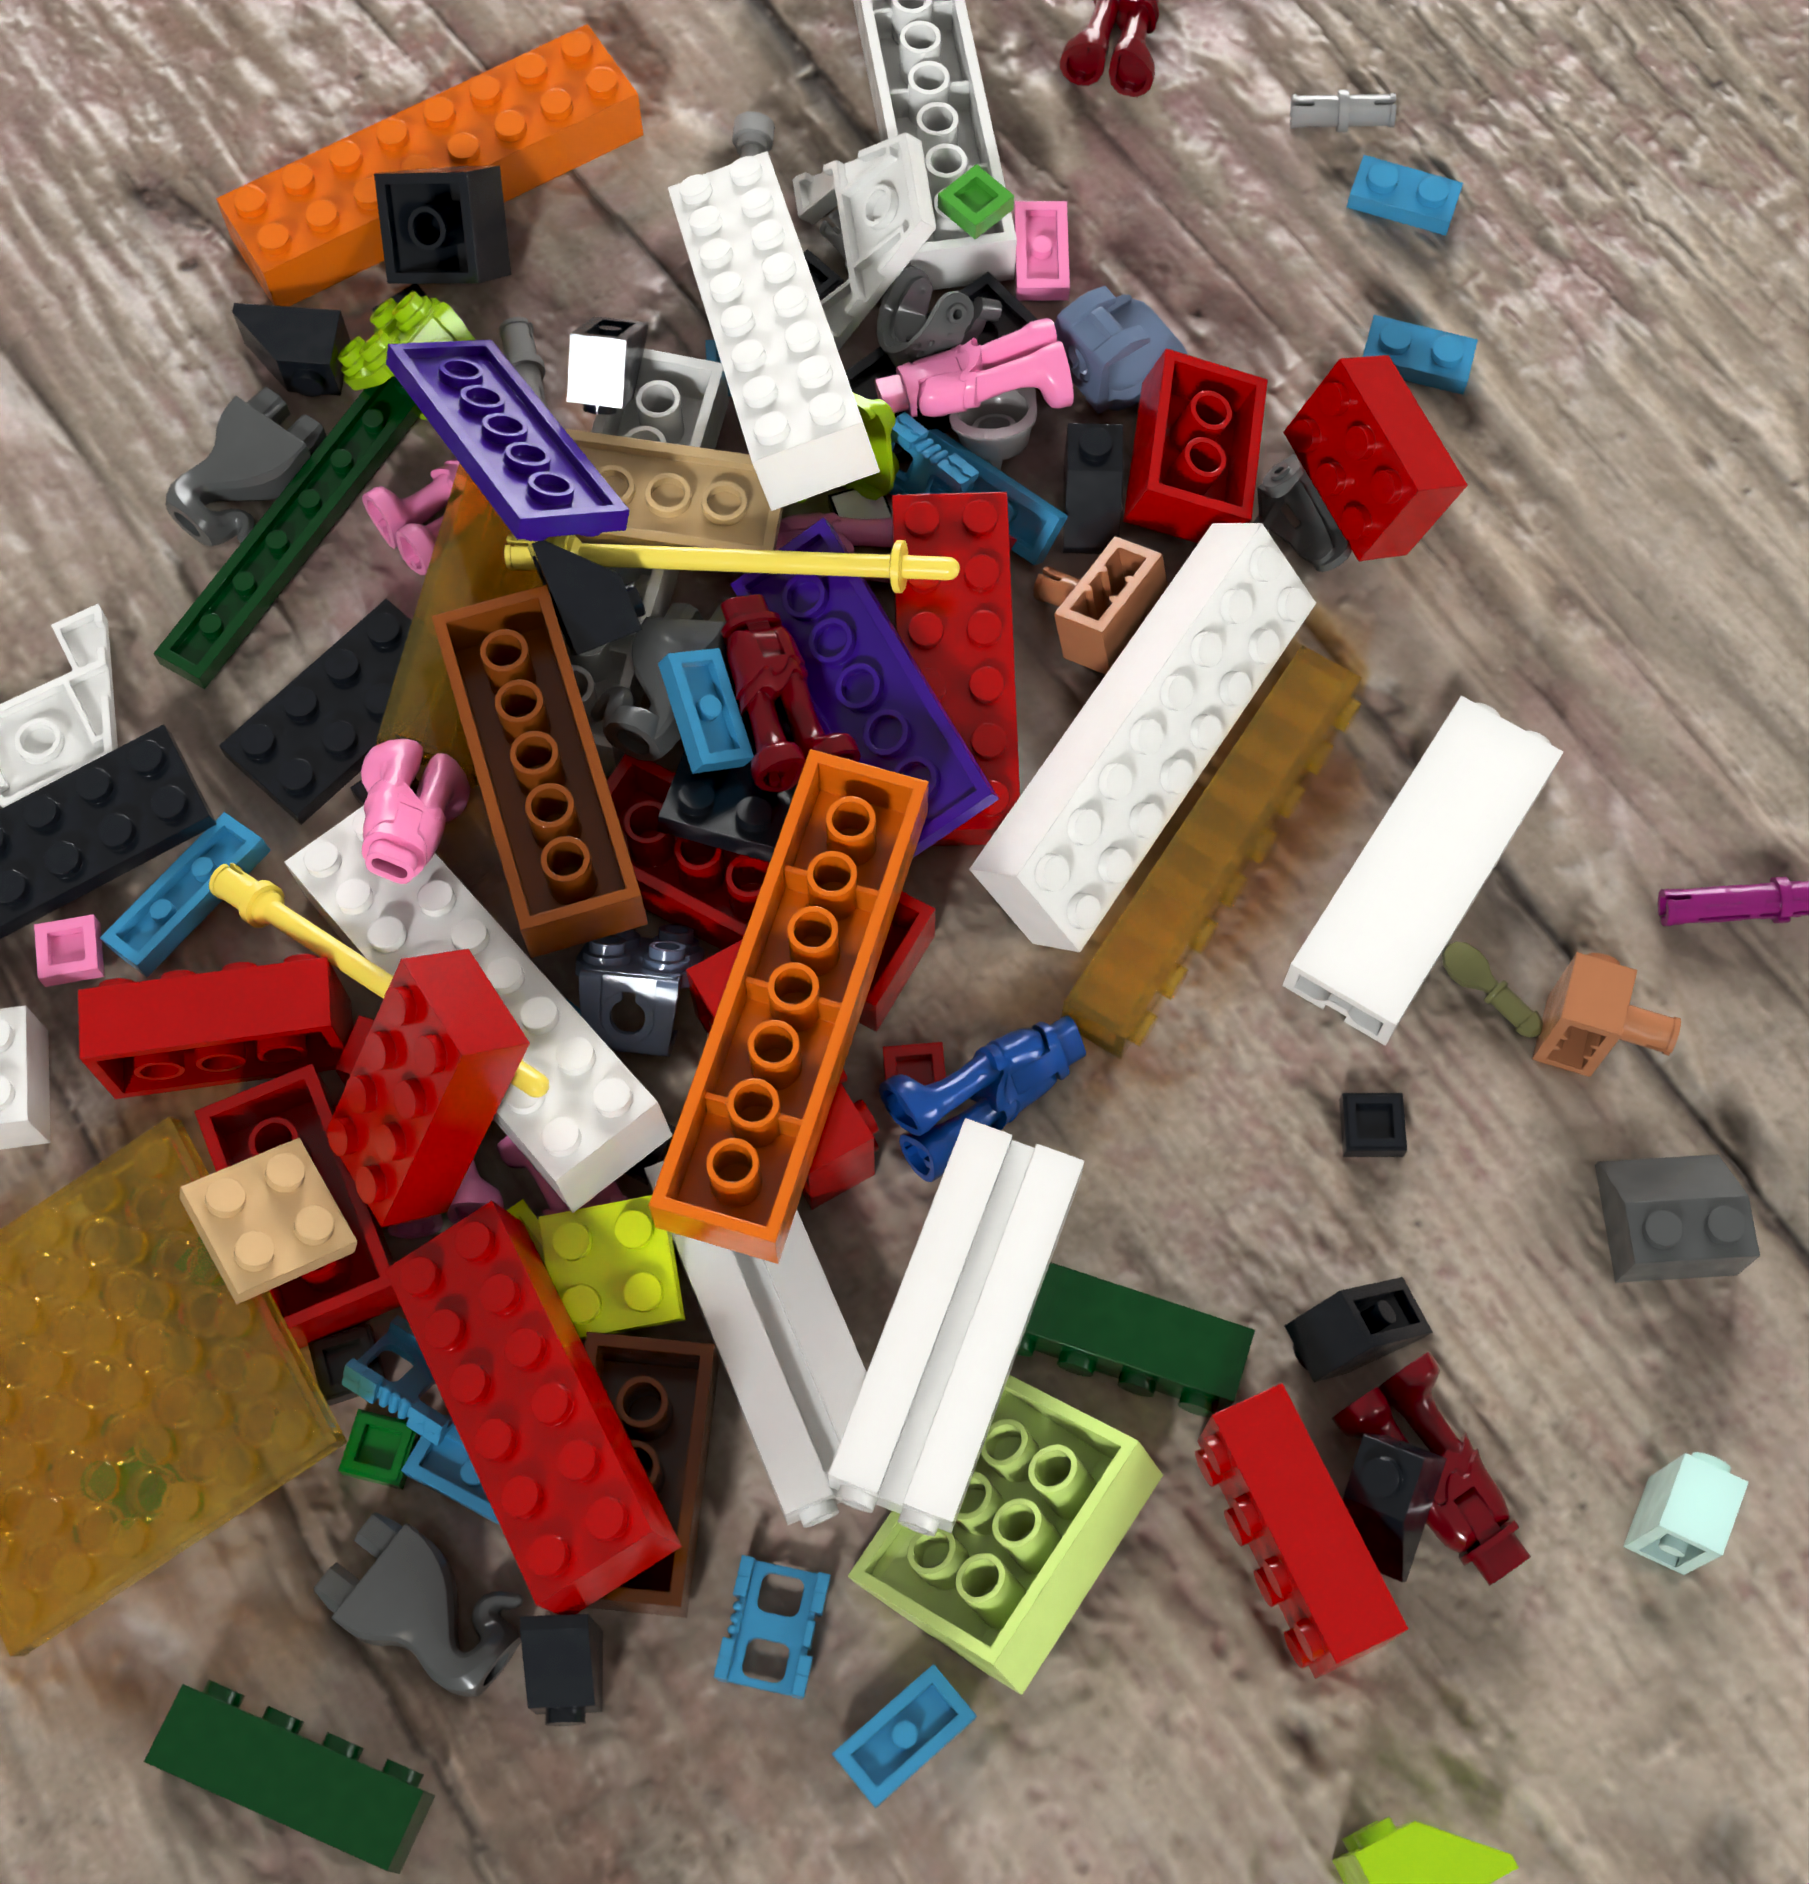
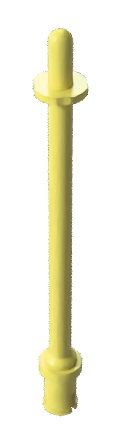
M513 533L509 534L506 541L508 544H514V546L505 545L504 548L507 568L510 571L536 570L527 546L538 541L517 540ZM575 535L548 537L545 540L603 567L889 578L894 593H903L908 579L953 580L960 572L958 561L952 557L908 555V547L905 540H897L891 549L890 555L582 543Z
M230 863V866L222 864L213 872L209 881L211 894L238 909L242 920L254 928L273 925L319 957H327L331 965L384 999L393 976L285 906L284 893L281 888L268 880H256L234 863ZM522 1058L511 1084L531 1097L539 1098L544 1096L549 1089V1080L544 1074L524 1062Z

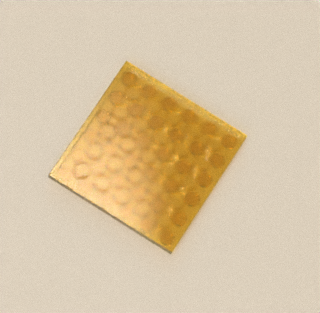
M170 1116L0 1229V1635L10 1657L26 1656L347 1443L270 1291H266L236 1305L179 1198L181 1186L208 1176L209 1173L182 1121Z

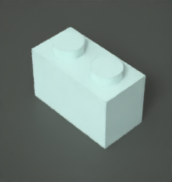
M1694 1452L1692 1455L1684 1453L1648 1478L1623 1547L1682 1575L1713 1561L1724 1553L1749 1482L1731 1474V1467L1717 1457L1701 1452Z

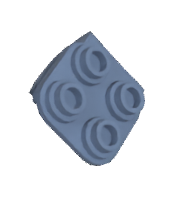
M1106 286L1091 290L1077 298L1058 314L1054 323L1057 342L1061 341L1066 352L1072 382L1083 393L1087 402L1098 414L1107 409L1123 410L1140 401L1142 382L1166 348L1187 354L1183 344L1148 305L1142 301L1132 299L1131 295L1115 297Z
M668 924L659 927L658 936L645 938L641 937L638 932H635L636 928L586 942L576 957L575 973L579 976L581 1017L607 1046L614 1051L670 1057L678 1030H673L679 993L681 988L689 987L686 969L704 960L705 952L699 946V940L694 938V929L685 925ZM623 992L635 993V1002L641 1006L645 1013L644 1025L635 1032L620 1030L611 1018L612 1007L622 1001Z

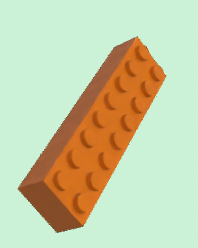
M585 24L216 198L232 241L273 306L289 307L385 261L374 179L375 173L453 166H500L505 203L643 136L639 97L637 91L588 24Z
M810 749L648 1205L655 1228L779 1264L928 814L929 781Z

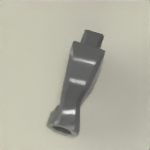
M268 387L263 388L247 403L235 396L226 406L218 421L215 444L211 453L205 460L183 473L171 483L166 494L165 505L167 511L185 532L203 545L211 547L229 541L236 535L241 544L256 525L254 517L244 510L226 509L212 511L206 505L218 501H264L277 499L326 438L324 427L306 414L302 415L288 430L282 428L280 424L290 415L287 403Z
M672 603L663 618L646 617L641 624L642 630L636 632L633 639L632 661L635 675L649 698L651 704L649 711L636 707L634 695L628 688L615 686L601 695L590 713L595 722L603 720V733L612 746L635 759L655 761L666 755L680 740L681 736L658 663L668 653L719 648L730 682L733 680L727 657V646L721 633L723 626L726 624L721 605H718L709 621L704 620L698 609L689 603Z
M377 1512L373 1513L358 1531L354 1541L377 1558L363 1578L359 1580L336 1562L315 1585L314 1591L324 1604L334 1612L331 1619L362 1642L375 1646H399L410 1650L415 1654L431 1679L450 1693L465 1697L481 1695L503 1671L521 1642L517 1630L501 1617V1611L520 1607L523 1603V1596L518 1593L493 1591L483 1595L475 1604L471 1617L473 1628L480 1638V1642L471 1651L462 1652L458 1639L457 1586L448 1559L435 1544L408 1523H405L402 1527L396 1521Z

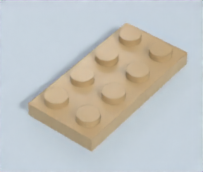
M565 429L630 510L625 531L602 532L594 537L575 535L581 542L590 544L776 550L783 507L771 511L749 454Z

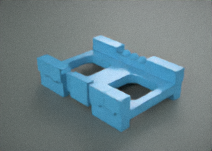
M904 412L895 418V426L892 428L891 433L892 450L895 442L912 455L914 465L909 478L899 468L890 494L930 493V487L935 475L948 484L954 493H966L968 486L977 480L979 471L957 453L948 456V451H941L939 444L933 445L934 440L932 438L927 439L929 431L909 414Z
M397 1315L390 1322L388 1332L358 1360L352 1358L345 1364L341 1385L371 1404L379 1399L381 1407L389 1405L388 1411L390 1413L398 1411L397 1416L399 1419L407 1417L406 1426L436 1446L444 1440L447 1432L454 1426L450 1414L442 1415L419 1399L436 1383L408 1321ZM392 1351L409 1361L413 1367L400 1380L391 1382L370 1369L368 1365L381 1352Z
M742 1555L733 1591V1596L739 1599V1601L733 1603V1609L736 1613L731 1614L730 1620L733 1625H729L727 1628L731 1638H722L714 1679L720 1682L733 1683L803 1700L813 1657L807 1656L808 1650L811 1651L816 1629L815 1617L823 1616L831 1574L818 1572V1574L757 1561L753 1557ZM776 1574L795 1578L803 1583V1595L799 1611L796 1615L787 1617L762 1611L758 1607L761 1585L765 1576ZM761 1639L780 1643L788 1647L789 1657L784 1678L780 1682L772 1683L749 1678L743 1673V1664L750 1641Z

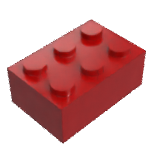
M1166 348L1142 382L1123 522L1196 543L1200 542L1212 523H1250L1253 513L1268 379Z
M1389 355L1340 358L1283 432L1344 538L1350 544L1358 562L1407 555L1468 486Z

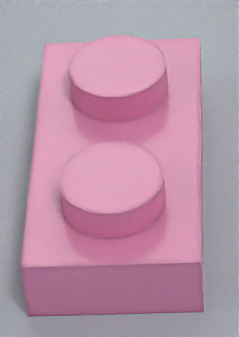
M1015 201L1014 228L1017 237L1015 260L1016 299L1018 301H1069L1067 201Z

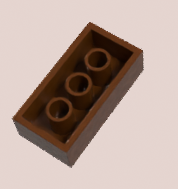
M587 1332L585 1349L682 1547L586 1608L687 1618L720 1363L715 1344Z

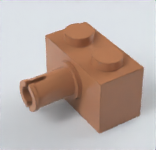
M1114 536L1081 580L1059 572L1053 567H1044L1042 569L1044 575L1039 573L1034 583L1033 595L1038 601L1047 602L1059 607L1054 616L1063 657L1106 675L1168 587L1163 554Z
M1577 952L1547 997L1542 1017L1543 1027L1540 1035L1537 1037L1532 1060L1591 1077L1618 1040L1656 1050L1669 1056L1679 1036L1681 1019L1629 1005L1637 974L1636 969L1622 966L1617 959L1606 954L1589 953L1585 955Z

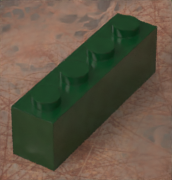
M1050 1262L1017 1355L1030 1357L1033 1356L1034 1351L1058 1358L1057 1365L1073 1374L1091 1377L1094 1371L1118 1378L1117 1385L1125 1391L1144 1397H1153L1156 1391L1179 1399L1178 1406L1187 1412L1203 1417H1211L1216 1412L1233 1405L1255 1330Z
M208 1680L203 1692L182 1684L144 1760L145 1763L385 1871L400 1874L435 1798V1795L418 1788L424 1776L423 1774L390 1759L386 1760L382 1771H379L358 1761L364 1748L328 1732L322 1744H318L298 1735L304 1721L270 1706H267L262 1718L239 1708L245 1695L211 1680Z

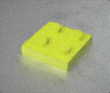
M652 1195L581 1208L574 1213L566 1211L538 1217L546 1270L581 1340L586 1339L587 1332L615 1334L685 1320L672 1232L655 1228L648 1206Z

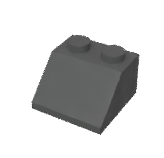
M1718 1154L1599 1161L1595 1164L1615 1283L1737 1276L1760 1257L1749 1195Z

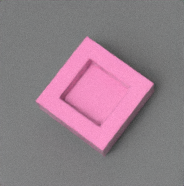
M94 914L34 924L37 976L44 987L105 977L102 940L100 939L101 923Z

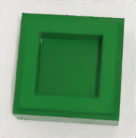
M358 1409L338 1471L345 1476L403 1490L407 1476L401 1470L421 1435L406 1426L407 1421Z

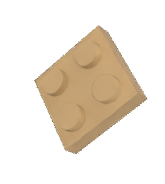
M300 1138L180 1187L179 1198L236 1305L350 1255L356 1250L358 1241Z

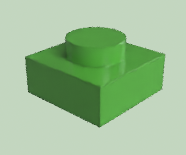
M976 164L938 194V209L976 240L1014 209V195Z

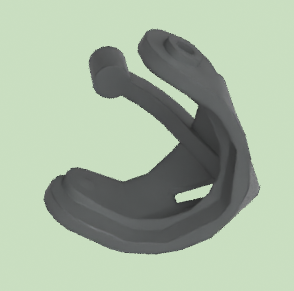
M907 266L890 285L882 300L877 320L878 343L895 368L907 362L913 363L918 359L950 350L959 344L964 345L973 337L977 339L983 332L987 321L996 322L1000 318L1002 312L1001 302L984 297H977L972 302L967 295L959 291H949L938 299L929 317L926 318L932 295V285L924 271L914 266Z
M1295 453L1274 465L1263 478V483L1257 487L1259 515L1253 523H1262L1267 531L1270 529L1283 539L1301 558L1313 564L1319 572L1330 571L1343 564L1351 554V546L1347 539L1344 538ZM1284 503L1287 504L1300 521L1296 528L1293 527L1281 510Z

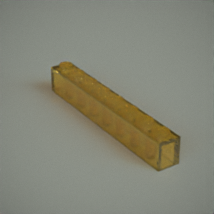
M1301 645L1065 999L1061 1018L1065 1015L1070 1016L1076 1023L1082 1037L1119 1059H1122L1131 1043L1138 1047L1144 1044L1158 1020V1016L1152 1013L1153 1009L1162 996L1172 1000L1189 971L1182 966L1192 950L1202 954L1219 925V923L1212 920L1222 904L1228 908L1233 907L1248 881V878L1242 875L1243 871L1251 859L1259 864L1263 861L1277 836V833L1272 831L1271 828L1280 815L1290 819L1306 791L1305 788L1299 785L1308 772L1317 776L1333 751L1334 745L1328 743L1329 739L1336 729L1345 733L1354 721L1362 705L1360 701L1354 699L1362 677Z

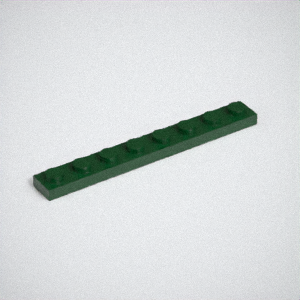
M395 376L379 386L366 388L362 391L156 649L154 655L160 665L206 689L422 413Z

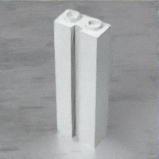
M1461 696L1293 959L1282 986L1321 1009H1324L1327 1005L1346 1016L1345 1023L1386 1046L1544 788L1564 751L1554 747L1543 735L1535 731H1525L1503 719L1492 707L1483 703H1474Z
M965 1118L827 1474L829 1487L839 1490L836 1496L838 1501L869 1513H873L875 1505L900 1514L899 1524L928 1536H935L938 1528L949 1533L953 1531L1079 1185L1085 1162L1082 1159L1040 1144H1036L1034 1148L1012 1140V1134Z
M664 1161L644 1168L652 1193ZM796 1210L779 1264L672 1233L673 1245L712 1341L715 1344L787 1525L801 1520L803 1527L807 1528L834 1517L839 1513L837 1504L841 1502L836 1499L839 1490L829 1487L827 1474L867 1372L798 1211Z

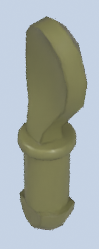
M1456 941L1446 946L1442 953L1443 966L1451 979L1462 987L1484 991L1487 995L1484 999L1485 1003H1491L1517 1028L1515 1031L1520 1035L1528 1038L1540 1035L1543 1027L1540 1014L1537 1011L1533 1012L1507 987L1508 983L1505 980L1498 983L1494 979L1488 960L1479 950L1466 942Z

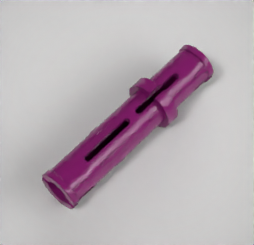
M1772 877L1770 883L1753 885L1661 889L1658 895V914L1661 916L1660 922L1663 926L1747 919H1771L1774 923H1788L1791 921L1790 917L1809 915V881H1789L1787 877Z

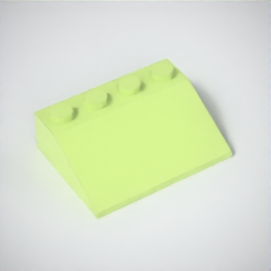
M1009 1375L952 1533L939 1528L935 1536L915 1532L899 1524L900 1514L891 1511L848 1574V1577L970 1664L1023 1695L1163 1477V1474L1138 1440Z

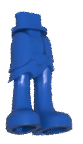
M1065 1015L1050 1025L1041 1021L1034 1024L1032 1028L1017 1029L990 1041L986 1046L978 1049L973 1059L935 1083L923 1085L903 1074L894 1075L879 1085V1093L886 1110L893 1120L907 1131L900 1135L899 1139L906 1161L924 1181L933 1182L944 1174L965 1118L1002 1130L1023 1109L1049 1091L1058 1081L1057 1079L1063 1080L1070 1074L1069 1066L1085 1057L1086 1050L1076 1023L1070 1016ZM969 1098L976 1102L957 1116L935 1125L942 1117Z

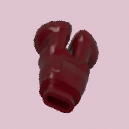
M1094 0L1095 8L1086 28L1068 41L1061 54L1060 70L1063 76L1069 82L1078 86H1089L1098 82L1106 64L1110 37L1115 22L1122 32L1114 47L1110 61V83L1122 95L1139 97L1147 93L1151 89L1155 77V65L1146 47V35L1153 33L1156 29V22L1159 19V0Z
M761 594L738 596L725 600L720 606L726 621L721 633L727 646V657L735 683L736 700L739 701L740 714L742 716L748 711L757 751V754L751 760V772L755 784L760 789L770 792H783L791 789L799 782L810 749L859 762L861 754L855 739L850 734L833 732L825 734L821 727L808 688L807 677L809 673L804 666L805 661L799 652L793 636L782 625L779 614L769 611L765 598ZM779 697L784 707L794 742H788L783 733L774 706Z
M1427 1352L1394 1374L1379 1387H1375L1332 1417V1420L1348 1437L1362 1439L1364 1434L1389 1435L1409 1443L1393 1419L1390 1403L1411 1426L1430 1452L1447 1458L1426 1524L1446 1547L1459 1553V1559L1463 1565L1473 1562L1490 1586L1524 1563L1531 1556L1514 1534L1520 1528L1515 1520L1507 1522L1510 1519L1505 1499L1483 1465L1478 1449L1474 1450L1466 1432L1459 1439L1438 1410L1432 1397V1389L1440 1369L1431 1353Z

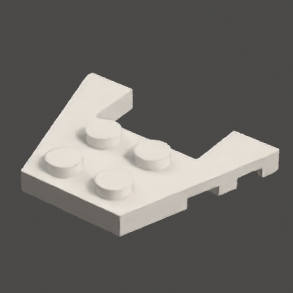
M906 132L858 151V158L845 164L835 160L823 165L822 173L813 176L805 172L793 179L798 218L814 225L838 205L849 279L820 301L837 350L843 346L936 229L921 140Z
M99 604L51 625L72 667V671L0 704L1 809L118 748L108 620Z

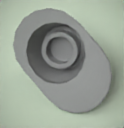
M1020 388L1005 392L981 402V405L977 408H969L966 412L949 414L950 424L953 430L957 432L960 444L985 461H989L991 465L1000 470L1003 460L1019 455L1028 445L1031 429L1037 418L1036 388Z

